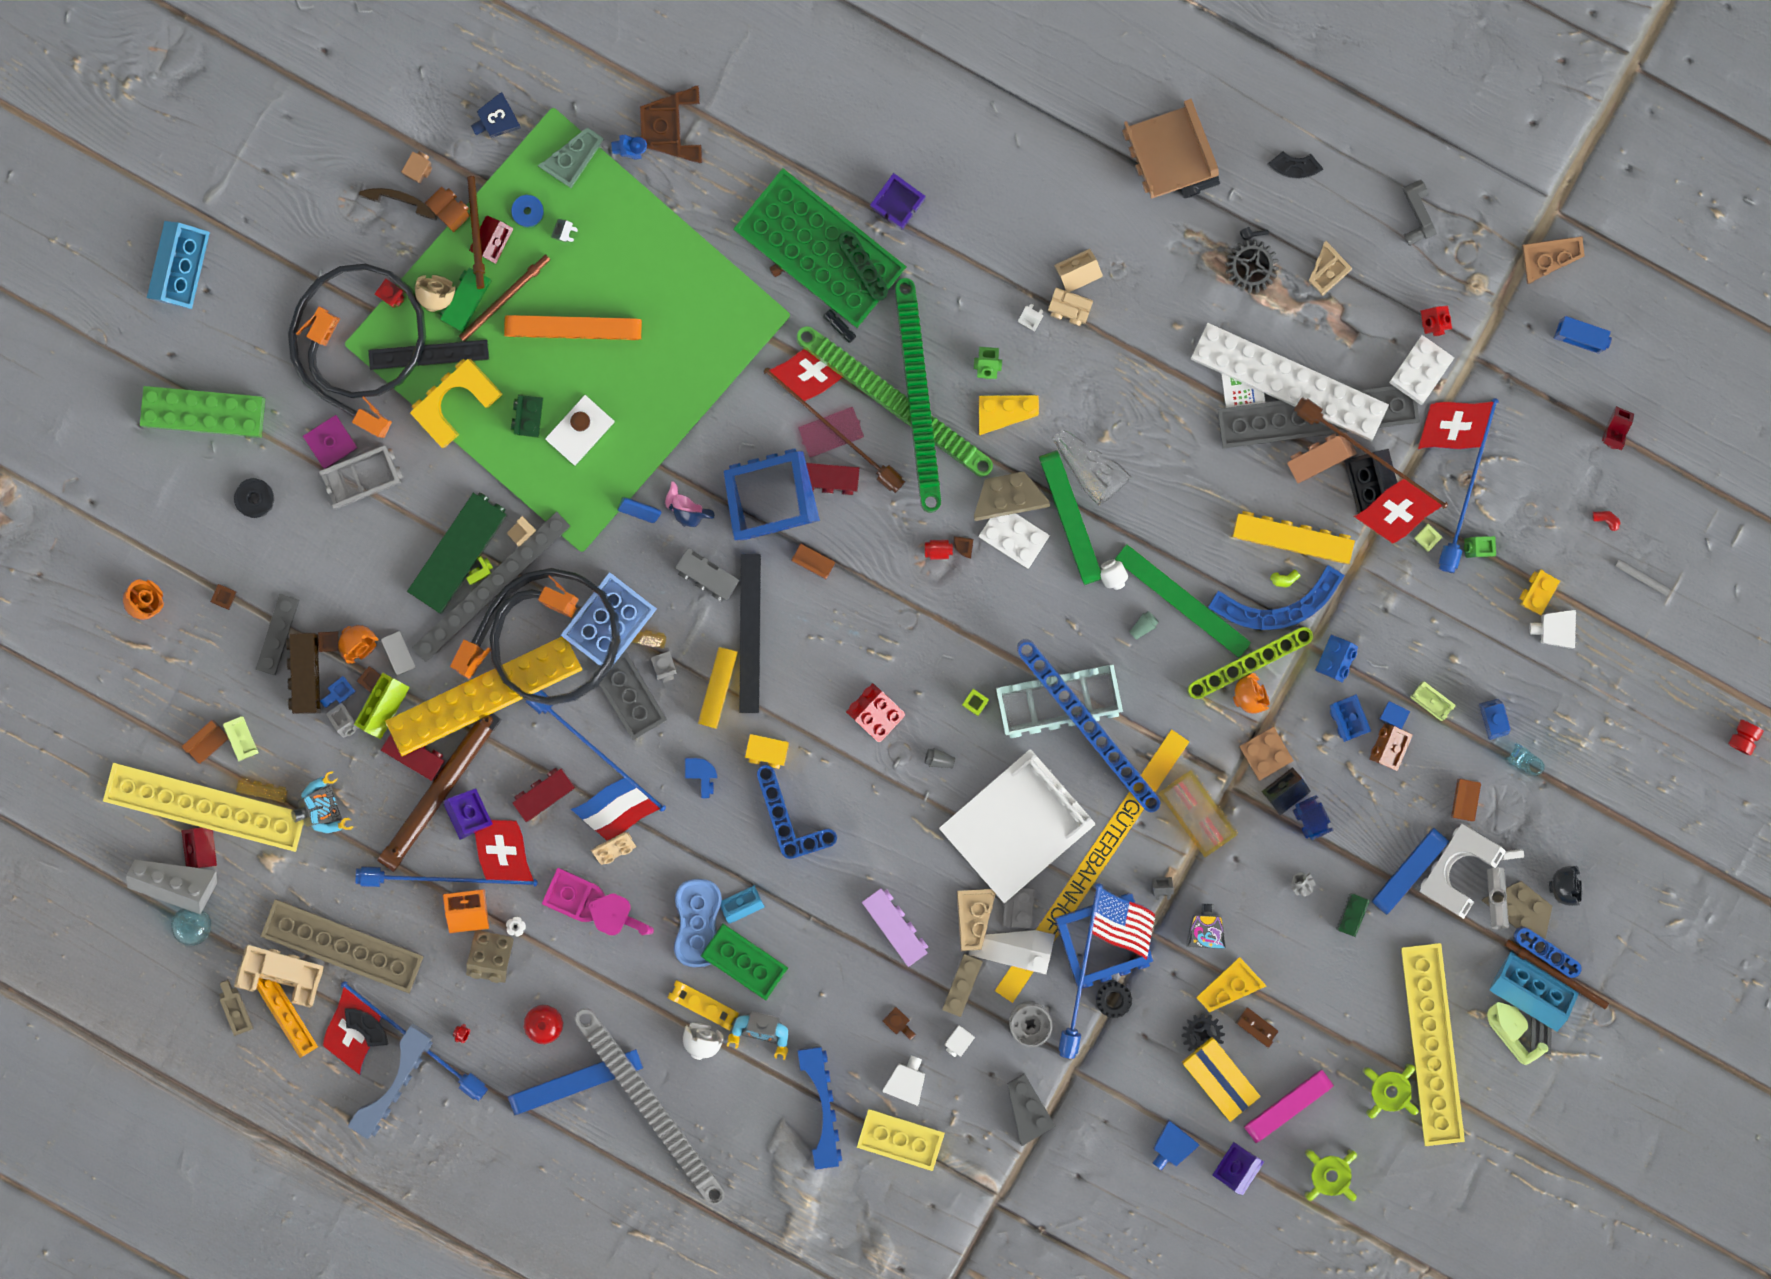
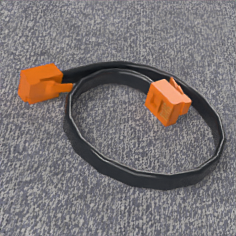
M366 263L339 266L317 278L299 300L288 331L290 359L302 383L321 399L354 417L352 423L377 437L385 438L392 421L383 417L378 409L365 397L380 396L401 385L418 365L426 341L424 311L417 302L413 289L392 271ZM369 270L389 277L406 292L416 312L418 339L411 361L396 379L376 390L351 392L332 386L322 377L317 368L316 353L319 344L327 345L340 318L328 313L329 310L318 306L313 317L299 331L298 328L307 303L323 283L344 272ZM312 325L306 337L311 339L308 350V363L315 381L327 391L353 399L363 398L369 404L370 409L378 416L365 409L357 411L329 396L313 383L299 360L297 335Z
M555 568L527 572L502 589L488 608L472 641L463 640L450 667L462 676L470 679L471 676H474L484 658L491 652L492 663L502 682L525 700L545 705L576 701L598 687L613 667L621 641L619 616L608 595L584 576ZM560 577L580 582L600 596L610 616L611 641L605 661L589 681L570 693L544 697L526 693L511 682L501 663L499 638L507 614L515 605L523 600L539 598L538 601L546 607L572 618L577 609L575 605L578 598L566 592L552 578ZM551 578L556 586L565 592V594H562L545 586L543 591L530 589L512 595V593L531 581ZM493 623L489 636L490 648L484 651L480 646Z

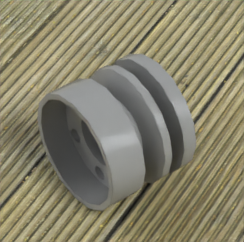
M1023 1002L1012 1010L1009 1017V1028L1014 1039L1021 1045L1037 1047L1049 1039L1052 1032V1020L1047 1010L1041 1004ZM1033 1019L1034 1026L1030 1025L1027 1027L1025 1021Z

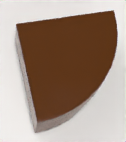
M954 536L955 548L962 556L971 559L974 539Z

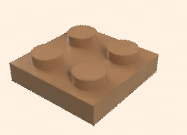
M1274 727L1239 746L1259 781L1294 761Z

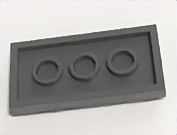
M624 652L599 685L632 740H635L667 719L628 653Z

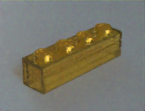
M645 630V632H639L631 643L665 649L667 636H664L665 633L657 632V634H652V631Z
M247 778L238 780L236 792L284 803L287 800L289 790H285L286 787L278 786L276 788L273 787V784L269 783L262 785V782L255 780L253 783L249 782L250 779Z

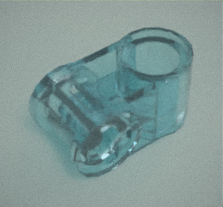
M1515 743V749L1511 755L1505 758L1510 764L1531 776L1540 775L1545 768L1541 759L1518 743ZM1533 761L1540 765V769L1536 773L1530 770V763Z

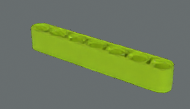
M1306 627L1299 628L1189 684L1187 689L1188 695L1193 699L1203 698L1309 644L1313 639L1312 631ZM1300 631L1307 632L1308 640L1306 642L1298 639ZM1282 640L1290 642L1291 647L1288 651L1281 649L1280 643ZM1265 649H1270L1273 652V657L1270 660L1264 659L1262 655ZM1247 658L1254 659V668L1248 669L1245 666ZM1231 666L1237 669L1238 673L1235 678L1227 675V670ZM1213 675L1220 679L1217 687H1213L1209 683V679ZM1195 684L1200 685L1202 688V693L1199 696L1193 695L1191 691Z

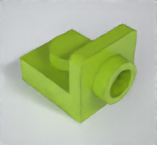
M478 557L483 568L480 570L477 567L469 572L470 576L466 579L471 586L492 573L490 569L493 567L488 558Z

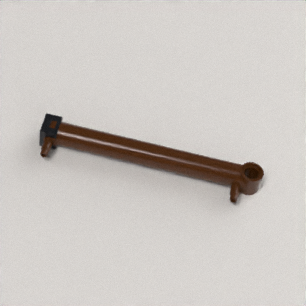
M492 713L473 724L399 831L377 860L379 863L392 872L398 868L409 849L474 757L502 721L501 718Z

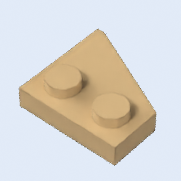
M1325 241L1309 282L1323 296L1352 270V267Z

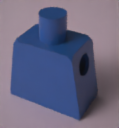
M1499 699L1480 703L1479 706L1488 739L1492 740L1509 735L1511 729L1503 702Z
M1168 1120L1153 1147L1159 1153L1153 1164L1160 1170L1168 1162L1177 1166L1199 1146V1143Z

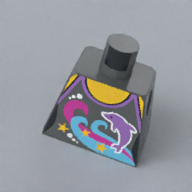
M1202 903L1201 915L1192 916L1186 947L1226 948L1222 917L1213 916L1214 904Z

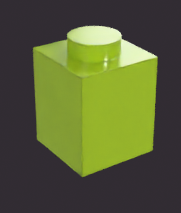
M972 689L962 706L976 716H979L989 699Z

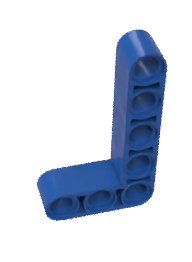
M763 765L758 769L757 778L781 853L785 858L793 859L831 847L836 843L837 834L832 829H824L796 838L774 769L768 765ZM764 768H768L772 772V776L768 780L761 778L760 773ZM770 787H774L778 791V795L774 799H770L766 794ZM776 806H780L784 810V814L780 818L773 815L772 811ZM782 825H786L790 829V833L786 837L779 834L778 830ZM831 832L834 835L832 843L827 844L823 841L824 833ZM805 839H813L815 847L810 850L806 849L803 844ZM788 844H792L796 848V853L792 856L785 853V847Z

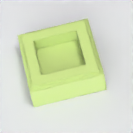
M1429 524L1414 537L1428 552L1442 538Z

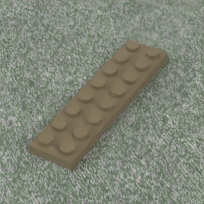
M277 899L274 900L260 936L409 994L424 958L423 955Z

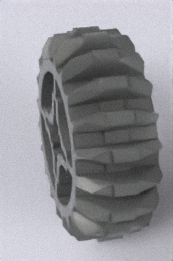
M1254 239L1250 246L1249 241L1245 240V247L1238 243L1239 251L1236 248H1232L1231 251L1235 255H1227V258L1232 260V262L1225 263V266L1231 267V269L1226 270V274H1233L1228 280L1236 279L1233 286L1237 287L1240 283L1242 285L1240 291L1242 292L1246 286L1248 287V293L1252 292V287L1255 288L1256 293H1259V286L1266 290L1265 282L1272 285L1273 281L1270 277L1277 278V275L1272 271L1279 270V267L1273 266V264L1279 261L1278 259L1272 260L1271 258L1276 253H1268L1271 248L1269 245L1263 249V241L1260 242L1259 246H1256L1257 242ZM1246 251H1255L1251 259L1239 258V255ZM1260 254L1267 260L1268 270L1260 265ZM1256 257L1254 263L1257 270L1253 269V271H1251L1248 275L1250 270L1247 263L1249 262V264H1251V262H1253ZM1236 263L1245 269L1244 279L1239 276L1236 270ZM1253 274L1265 275V278L1258 282H1249Z

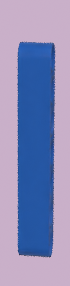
M637 1049L624 1053L637 1071L643 1069ZM602 1061L508 1096V1100L513 1114L518 1115L616 1078L605 1062Z

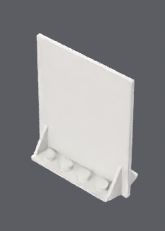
M1030 749L939 829L1005 903L1095 825V822L1065 789L1064 785L1051 773V770Z

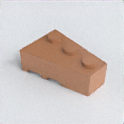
M1334 433L1325 438L1327 442L1320 445L1317 442L1308 447V452L1302 454L1300 451L1290 456L1292 460L1287 462L1297 483H1301L1356 455L1357 452L1353 444L1341 435L1337 436Z

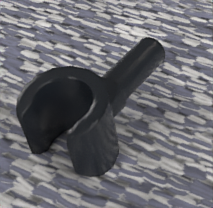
M1250 227L1242 229L1240 234L1243 240H1249L1256 236L1269 235V230L1252 232Z

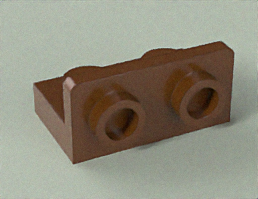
M1246 1008L1235 1022L1267 1048L1272 1045V1040L1278 1034L1277 1029L1249 1008Z

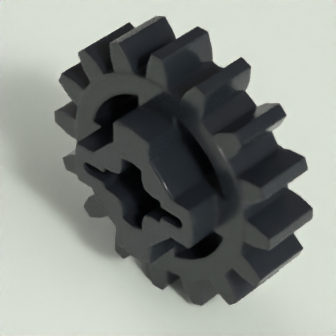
M1201 1013L1200 1018L1193 1015V1021L1187 1019L1189 1026L1182 1027L1186 1030V1033L1181 1034V1036L1187 1039L1183 1044L1190 1045L1188 1047L1189 1052L1193 1049L1197 1050L1210 1039L1207 1037L1200 1040L1201 1037L1195 1031L1203 1032L1206 1030V1034L1213 1037L1217 1043H1224L1220 1039V1037L1225 1036V1033L1220 1032L1223 1025L1217 1026L1219 1020L1216 1018L1212 1021L1211 1014L1207 1018H1205L1204 1013ZM1204 1022L1201 1027H1193L1196 1023ZM1211 1024L1216 1030V1036L1210 1031ZM1190 1034L1196 1038L1195 1045L1191 1042Z

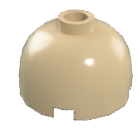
M423 275L416 281L415 296L417 302L426 310L435 312L446 308L451 303L456 287H452L453 282L444 277L432 275V278H426V275Z

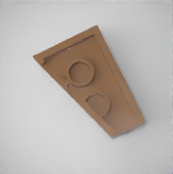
M1578 236L1522 244L1527 284L1584 257L1583 237Z

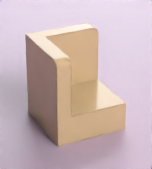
M522 516L507 534L520 547L537 530Z

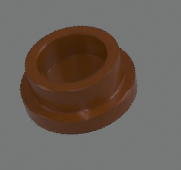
M579 411L572 415L570 424L576 431H585L590 426V418L585 412Z

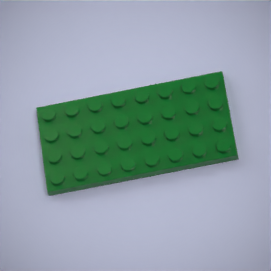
M784 168L781 169L733 229V231L856 329H858L879 301L874 300L870 296L840 247L839 238L841 234L849 231L856 235L888 290L907 268V266ZM844 237L845 241L843 242V244H848L851 248V250L848 251L849 254L854 249L859 248L858 245L853 247L851 241L853 240L852 237ZM857 252L853 255L854 262H863L864 256L862 253ZM867 269L863 272V277L866 280H871L874 278V272ZM877 279L874 283L868 284V286L874 285L876 289L874 294H879L881 297L883 296L882 292L884 289L878 288L876 283L880 281Z

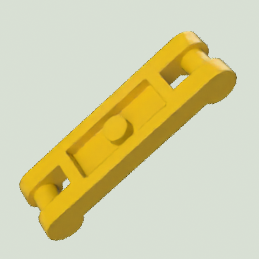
M678 980L675 981V987L672 993H669L668 999L731 1031L732 1023L739 1016V1012ZM682 990L687 992L684 999L679 997ZM723 1011L728 1014L725 1020L720 1018Z

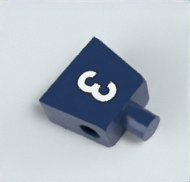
M502 92L477 111L481 120L471 125L476 136L487 130L491 138L521 128Z

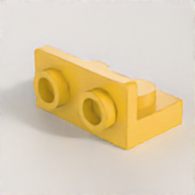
M1539 569L1537 572L1534 571L1529 579L1531 584L1528 590L1524 589L1519 599L1522 600L1520 602L1521 606L1541 616L1560 580Z

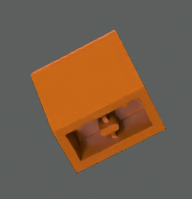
M485 889L443 894L449 933L489 929Z

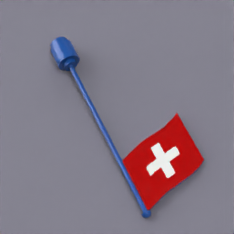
M1496 398L1492 399L1491 402L1475 404L1457 402L1433 403L1428 411L1418 450L1433 447L1458 450L1480 448L1453 543L1443 546L1438 563L1440 565L1439 569L1445 572L1454 573L1455 569H1458L1463 551L1459 549L1460 546L1457 545V540L1495 407L1499 403V400Z
M491 820V826L475 832L478 857L486 879L385 875V871H381V867L362 866L361 868H356V884L364 887H380V883H384V879L534 885V887L537 886L538 881L536 879L533 880L526 860L523 835L517 821Z
M344 981L341 983L343 991L339 1005L326 1030L323 1046L361 1075L362 1065L370 1047L367 1046L366 1039L360 1032L354 1029H346L345 1008L365 1011L375 1017L379 1023L382 1017L402 1034L405 1035L406 1031ZM430 1050L427 1052L460 1079L458 1081L460 1084L459 1089L471 1099H476L479 1102L488 1091V1088L485 1087L486 1084L472 1073L469 1075L465 1073L462 1076Z

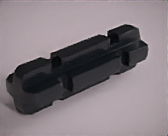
M828 310L824 314V318L831 322V326L841 336L843 335L848 343H851L856 338V334L852 330L850 331L849 327L839 317H836L832 310Z

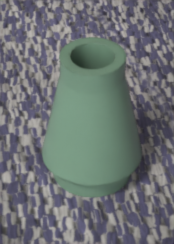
M1148 611L1141 615L1129 632L1138 640L1141 636L1157 628L1156 625L1159 621Z

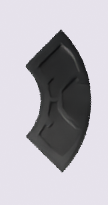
M1282 151L1268 163L1275 172L1294 179L1308 178L1323 170L1312 154L1303 158H1294Z
M345 1008L346 1029H354L360 1032L366 1039L368 1047L389 1045L385 1030L375 1017L359 1009Z

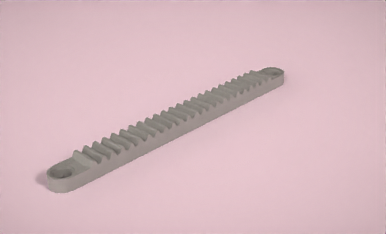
M588 1008L580 1009L575 1017L576 1024L597 1054L605 1062L616 1080L619 1081L630 1099L633 1100L644 1118L647 1119L658 1137L661 1138L705 1200L712 1205L721 1203L724 1199V1189L595 1013ZM584 1013L591 1016V1021L588 1024H583L580 1021V1016ZM710 1190H719L720 1197L717 1199L710 1198Z

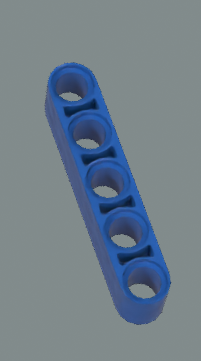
M1433 828L1371 902L1387 915L1445 848L1449 840Z

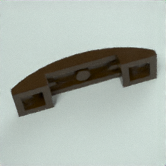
M372 188L359 192L360 197L380 203L381 197L385 196L417 206L415 212L417 215L437 220V216L427 205L404 192L386 188Z

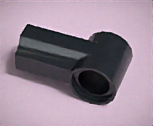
M1219 176L1181 188L1184 198L1195 196L1203 190L1220 185Z

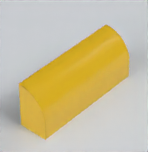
M718 647L697 724L717 729L736 662L737 651Z

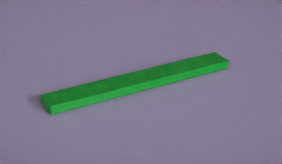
M1126 544L1115 558V561L1122 562L1126 570L1236 657L1240 658L1251 644L1248 639Z

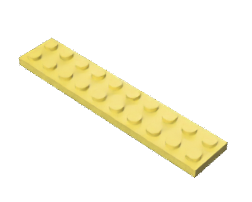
M117 763L112 765L103 802L294 852L297 851L304 825V820L294 822L291 816L292 809Z
M1441 943L1402 947L1401 954L1424 1146L1465 1142Z

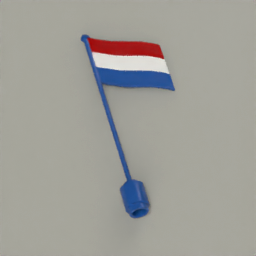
M542 690L533 693L535 695L549 697ZM526 700V703L539 715L542 712L544 714L547 712L552 714L624 777L605 787L586 803L571 809L606 841L622 834L640 819L657 810L662 812L666 809L665 805L662 806L551 709L553 705Z

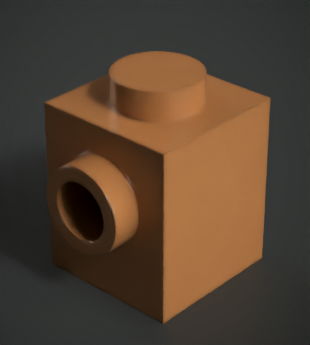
M420 151L418 154L412 152L401 173L421 184L423 178H427L432 171V167H430L432 163L428 160L429 156Z

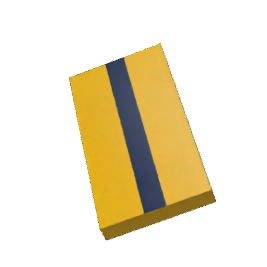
M1213 1037L1182 1061L1183 1065L1230 1122L1261 1097Z

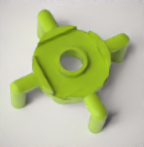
M1406 1064L1402 1074L1388 1071L1378 1075L1369 1067L1363 1069V1073L1374 1081L1371 1095L1375 1106L1366 1111L1368 1117L1375 1118L1382 1109L1394 1112L1405 1108L1412 1115L1418 1114V1109L1410 1102L1412 1090L1408 1078L1415 1071V1067L1412 1064ZM1389 1086H1395L1397 1089V1094L1394 1097H1388L1386 1094Z
M1307 1149L1305 1155L1315 1164L1311 1172V1179L1315 1187L1311 1191L1305 1192V1198L1308 1201H1312L1319 1193L1328 1196H1336L1343 1193L1350 1201H1355L1357 1196L1349 1189L1352 1177L1349 1164L1357 1157V1153L1350 1149L1347 1151V1156L1344 1159L1332 1155L1320 1159L1311 1149ZM1330 1170H1334L1337 1173L1336 1180L1332 1182L1326 1179V1174Z

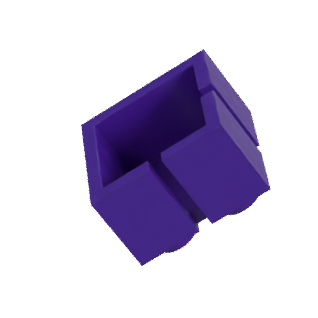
M893 173L870 204V208L884 218L888 215V221L900 230H903L913 217L911 211L916 213L926 196Z

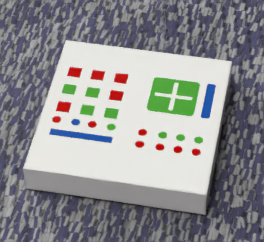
M1221 373L1226 408L1265 403L1264 392Z

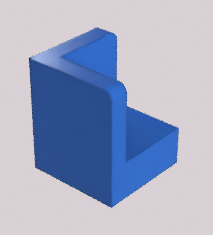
M1388 702L1379 720L1402 729L1410 711L1392 702Z

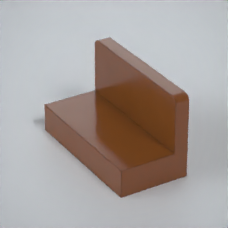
M800 544L794 557L791 559V562L827 580L836 563Z
M211 720L181 747L201 764L228 740V736L214 720Z
M1457 779L1451 818L1475 821L1481 788L1480 782Z

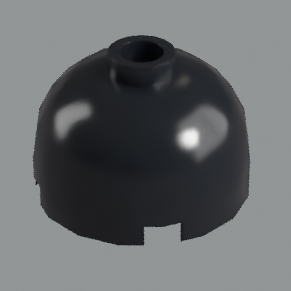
M1578 866L1562 867L1554 874L1553 881H1549L1550 893H1554L1555 899L1563 905L1578 906L1582 900V882L1577 878V875L1580 874Z

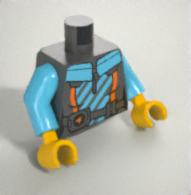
M329 771L325 778L320 777L310 782L301 794L302 798L298 800L299 808L291 811L294 822L304 820L306 827H312L315 831L322 833L341 831L342 828L345 830L353 828V826L348 828L345 826V822L352 819L344 818L342 820L330 784L338 780V778L333 781L329 779V774L334 771Z
M751 1011L747 1015L739 1016L736 1019L732 1033L728 1035L727 1047L730 1043H735V1049H737L739 1046V1036H746L777 1044L774 1057L777 1059L778 1054H781L784 1057L783 1060H785L788 1053V1048L786 1047L788 1028L782 1025L779 1018Z

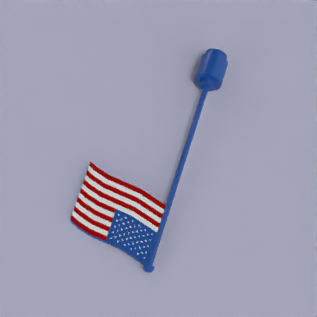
M1101 883L1095 884L1096 893L1071 1028L1063 1030L1058 1049L1060 1056L1069 1059L1075 1058L1079 1051L1081 1034L1075 1029L1092 934L1112 945L1133 951L1147 960L1155 913L1140 904L1113 895L1103 889Z

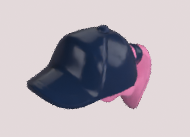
M671 482L670 490L665 499V505L669 510L673 511L676 520L683 527H696L702 519L714 518V511L702 509L701 505L694 504L688 497L678 494L676 483Z

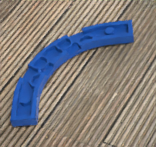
M1327 565L1308 594L1294 604L1280 609L1260 610L1250 608L1236 602L1219 590L1208 608L1223 618L1243 627L1259 630L1286 628L1306 620L1319 611L1329 601L1345 575Z

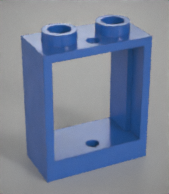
M1567 316L1560 319L1554 336L1556 340L1598 354L1606 350V348L1608 349L1612 341V337H1609L1611 331Z

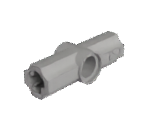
M1504 868L1487 869L1491 929L1502 930L1509 928ZM1494 895H1501L1503 901L1495 902L1492 897Z

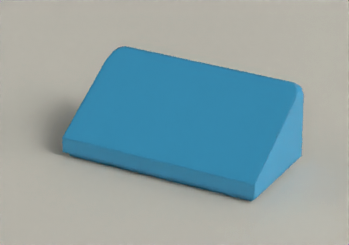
M754 885L722 900L720 907L727 922L731 924L763 909L764 904Z

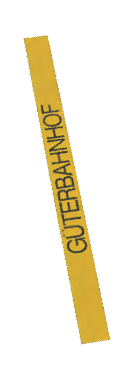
M1174 730L1169 732L1141 774L1154 792L1157 791L1190 742ZM1137 782L1134 784L1133 789L1140 791L1144 785L1141 782ZM1131 792L1127 794L1036 929L1037 931L1054 934V941L1056 940L1059 932L1054 918L1077 909L1144 810ZM1148 798V799L1146 800V802H1145L1146 805H1147L1148 802L1151 800V798ZM1011 966L995 989V992L1013 1003L1034 971Z

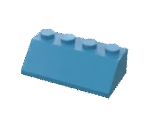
M164 221L147 294L148 299L192 309L210 232L178 222Z
M1510 952L1489 991L1556 1032L1569 1019L1579 994L1528 961L1521 959L1513 952Z

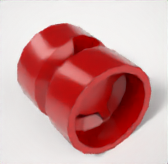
M1741 719L1736 729L1738 734L1732 735L1728 745L1751 756L1756 748L1754 741H1758L1764 731L1754 724Z

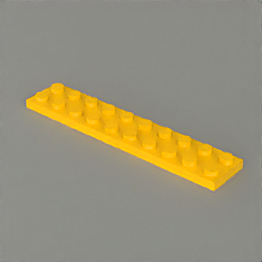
M562 636L503 664L511 682L524 692L531 694L582 671V667L569 641ZM494 668L385 720L401 755L404 756L523 698L502 682L497 670Z

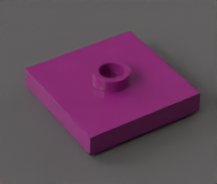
M334 415L303 435V438L323 469H327L358 449L337 415Z

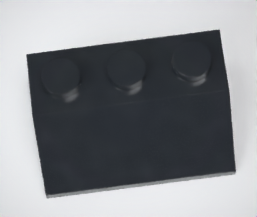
M1389 449L1372 452L1393 467ZM1368 454L1344 460L1358 514L1367 509L1383 492L1398 483L1393 471Z

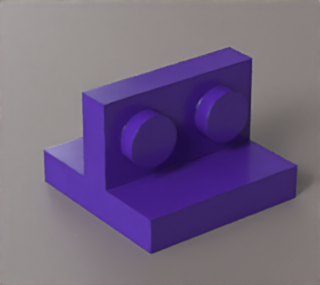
M477 789L443 801V805L460 840L492 825V821Z
M1233 1142L1212 1176L1234 1192L1243 1195L1264 1164V1161Z

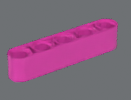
M1321 1069L1247 1123L1244 1128L1253 1141L1258 1143L1329 1091L1334 1085Z

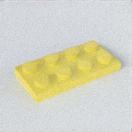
M868 1109L857 1148L933 1171L945 1132Z

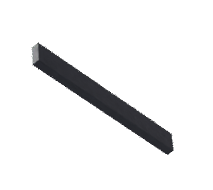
M741 554L739 713H759L761 554Z

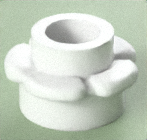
M513 917V919L507 921L506 930L510 935L520 936L523 934L526 925L520 917Z

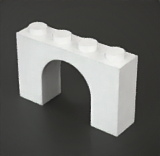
M1461 824L1453 832L1451 842L1442 850V856L1439 861L1433 864L1429 877L1423 880L1420 892L1464 919L1474 901L1451 886L1449 872L1452 865L1462 857L1474 856L1496 868L1506 851Z

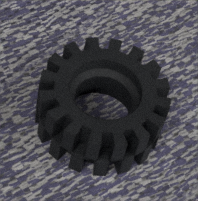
M1108 982L1102 985L1097 992V1007L1107 1017H1122L1129 1011L1132 1005L1131 992L1122 983ZM1117 992L1121 995L1122 1002L1118 1007L1108 1006L1106 998L1109 993Z

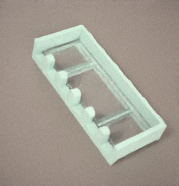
M1113 664L1060 675L1097 721L1100 720L1099 716L1107 715V718H1114L1119 716V712H1123ZM1048 677L1046 683L1054 684L1057 677ZM1039 679L996 688L1005 735H1010V738L1022 736L1021 732L1029 731V734L1039 733L1041 728L1049 727V730L1061 728L1060 724L1068 723V726L1076 725ZM1068 691L1059 693V698L1062 700L1069 697ZM1075 706L1072 708L1071 713L1078 715L1081 713L1082 708Z

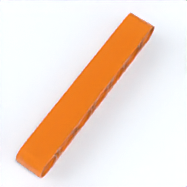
M507 315L504 319V336L641 340L642 320L632 318Z

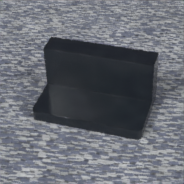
M1292 767L1261 792L1273 805L1277 813L1282 815L1308 795L1311 790Z

